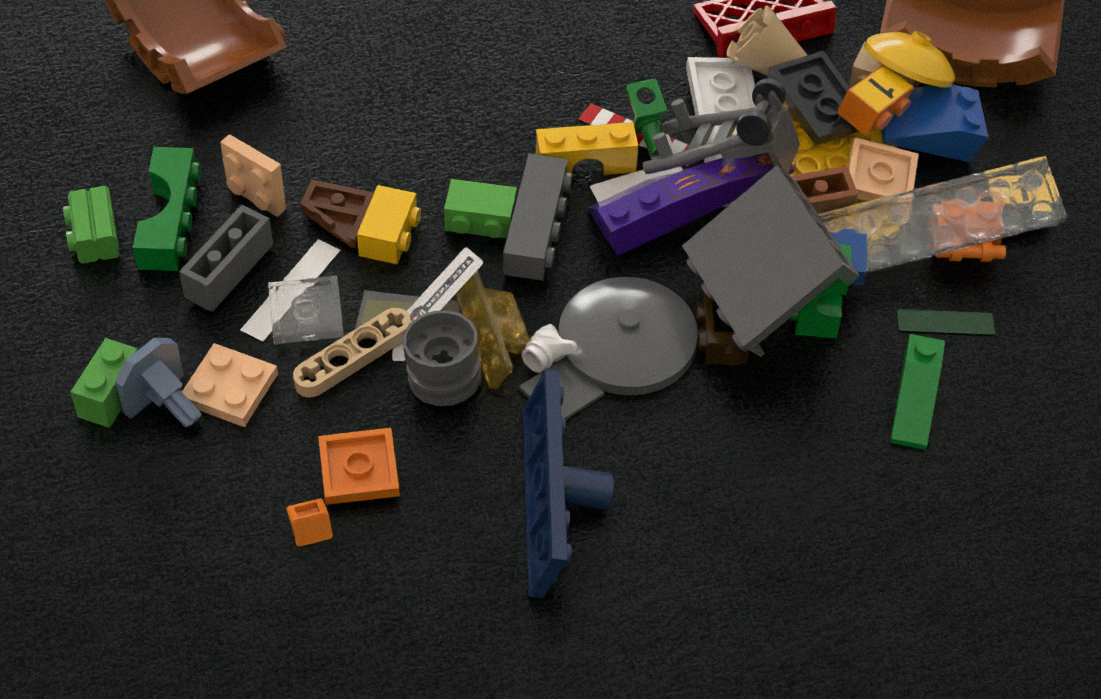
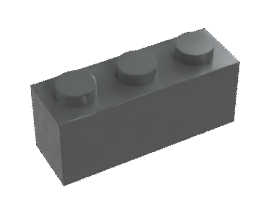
M241 205L179 271L184 298L213 312L272 247L270 219Z

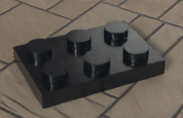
M824 51L769 67L767 77L779 81L786 90L785 103L815 146L860 132L836 113L850 87Z

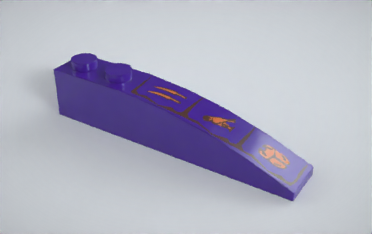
M768 152L744 158H720L679 172L645 180L588 207V210L616 256H619L735 201L775 166ZM793 165L789 169V175L795 172Z

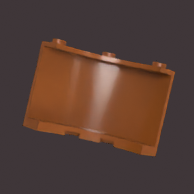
M104 0L116 23H124L131 35L127 37V41L147 68L163 84L171 82L172 89L181 94H188L287 47L284 42L285 33L280 24L276 23L274 18H265L250 9L244 0Z
M887 0L880 33L902 32L912 35L914 31L930 37V43L944 54L953 68L955 74L953 83L977 87H997L998 83L1016 82V85H1025L1056 75L1065 0Z

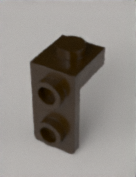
M703 291L702 302H696V323H702L703 329H698V350H704L705 364H725L729 366L747 364L749 350L744 352L737 346L732 338L735 332H714L712 299Z

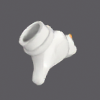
M548 324L536 331L531 341L526 344L525 349L522 351V358L531 370L540 373L544 369L550 368L554 362L561 360L566 354L575 353L578 346L574 341L562 339L556 328L552 324Z

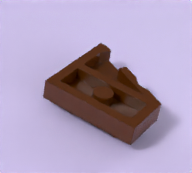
M311 179L301 201V211L346 245L356 248L358 244L357 233L374 193Z

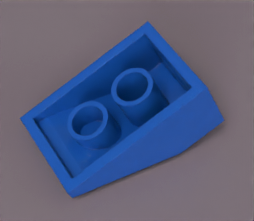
M953 84L951 87L926 86L914 88L908 98L911 101L908 109L900 117L894 115L889 124L881 130L882 140L885 144L970 162L988 138L978 90Z

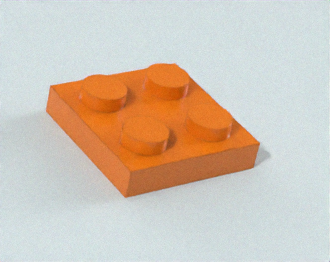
M391 428L318 436L326 505L400 496Z

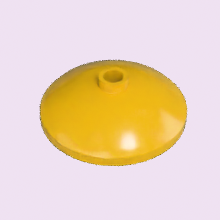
M914 31L911 35L902 32L875 34L866 40L864 47L873 58L906 77L937 87H951L955 80L953 68L944 54L930 43L931 38L923 33Z

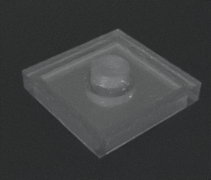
M337 276L268 283L274 344L344 337Z

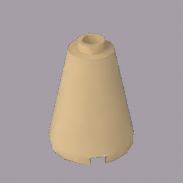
M765 6V10L762 8L757 9L748 17L737 31L741 34L738 42L736 43L731 40L727 49V56L731 60L767 76L771 66L807 56L774 11L768 6Z

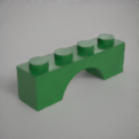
M154 147L149 168L153 194L165 198L169 203L156 216L138 222L133 251L138 270L178 271L181 258H185L187 255V238L185 233L190 232L192 228L190 207L196 206L197 190L194 186L195 182H200L201 163L196 162L193 148Z

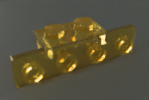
M476 271L458 290L456 296L463 315L472 321L477 330L480 363L489 388L497 389L513 369L508 352L522 354L526 344L530 342V338L513 293L484 288L479 273Z

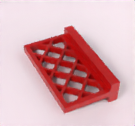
M710 0L693 4L694 14L717 43V54L720 58H729L727 56V49L731 40L736 43L738 42L741 34L737 31L748 17L755 12L756 8H762L763 10H765V6L771 8L796 41L834 33L836 6L832 1L776 0L775 2H770L766 0ZM783 2L793 3V4H796V6H795V7H792V6H788V5H783L782 3H783ZM737 5H745V6H748V8H747V9H744V8L735 7V6H737ZM715 11L719 12L720 14L719 16L709 14L707 12ZM727 15H732L741 18L739 20H735L726 17Z

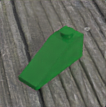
M914 334L909 335L902 362L890 443L926 450L941 373L945 340Z

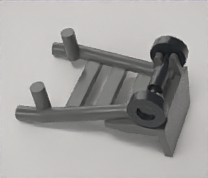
M772 78L760 80L752 92V101L756 108L689 116L683 99L673 101L671 106L676 119L665 122L666 132L671 134L698 128L688 149L673 154L664 132L654 135L652 139L660 158L643 162L645 174L670 170L721 154L723 159H732L767 152L774 166L777 165L788 173L800 144L789 107L783 106L786 98L784 86ZM720 126L713 142L706 144L714 127ZM736 128L737 134L732 136Z

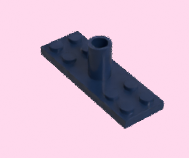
M549 369L544 370L523 408L528 597L543 598L551 585L556 584L562 568L567 566L571 559L572 548L571 544L567 543L566 532L570 523V512L565 510V504L606 510L610 505L614 488L611 473L563 466L562 437L565 432L566 419L564 416H561V406L564 400V387L560 386L559 371Z

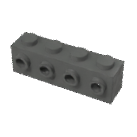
M528 154L503 252V275L543 281L546 267H553L555 248L551 246L552 242L558 243L561 223L557 221L558 217L564 218L567 198L563 197L564 192L570 193L573 178L572 173H567L568 159Z

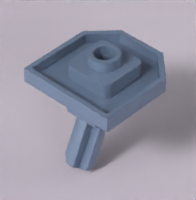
M153 338L126 359L115 383L123 413L130 419L151 402H154L159 407L164 404L180 423L188 428L199 420L201 412L180 390L183 384L179 380L184 377L178 345L172 339Z

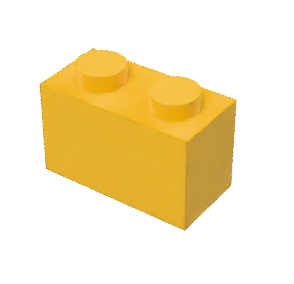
M377 185L357 233L359 256L398 264L402 252H407L409 249L412 227L417 228L420 221L421 208L417 207L416 193Z

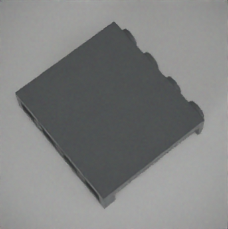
M777 165L682 245L689 256L686 260L688 266L695 274L701 276L704 281L701 285L702 289L709 298L717 302L719 306L716 310L717 314L734 330L735 333L732 335L734 342L744 352L750 350L760 357L765 353L759 343L839 278L847 285H850L860 277L795 179Z

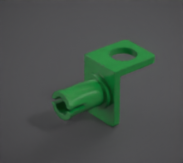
M656 79L628 84L626 92L635 114L633 119L636 135H643L649 156L657 157L659 153L652 138L654 135L662 132L660 127L668 111ZM642 89L651 91L654 95V101L650 104L641 103L637 99V92Z

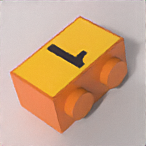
M882 65L847 91L836 113L862 134L868 136L877 128L880 131L883 130L894 115L900 117L911 104L908 98L915 87L897 72Z

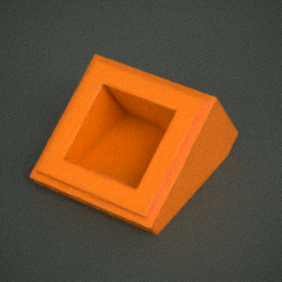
M323 499L303 502L286 508L297 546H304L333 537L329 514Z

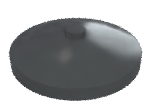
M616 277L595 282L572 297L565 306L559 322V336L562 339L576 342L578 346L575 353L565 355L568 364L585 380L599 386L608 393L642 395L661 390L677 381L688 370L696 352L698 330L695 317L689 306L669 288L647 279Z

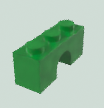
M838 244L851 262V245ZM838 278L790 318V321H796L795 335L837 338L842 317V295H847L849 285Z

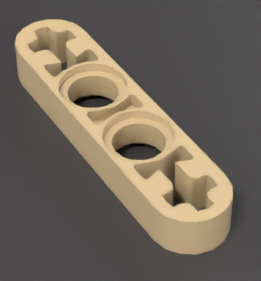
M401 308L385 310L299 364L293 372L296 391L304 397L318 396L402 343L403 334L411 323L408 312ZM364 338H372L377 341L376 345L371 348L365 349L358 345L359 341ZM335 356L348 358V362L343 366L336 367L329 363ZM308 376L310 379L316 378V381H314V382H311L310 380H305V381H304V378Z

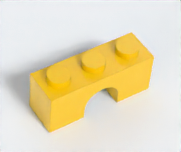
M634 123L536 129V154L568 159L567 173H572L574 165L584 159H597L601 161L604 175L636 172L638 142Z

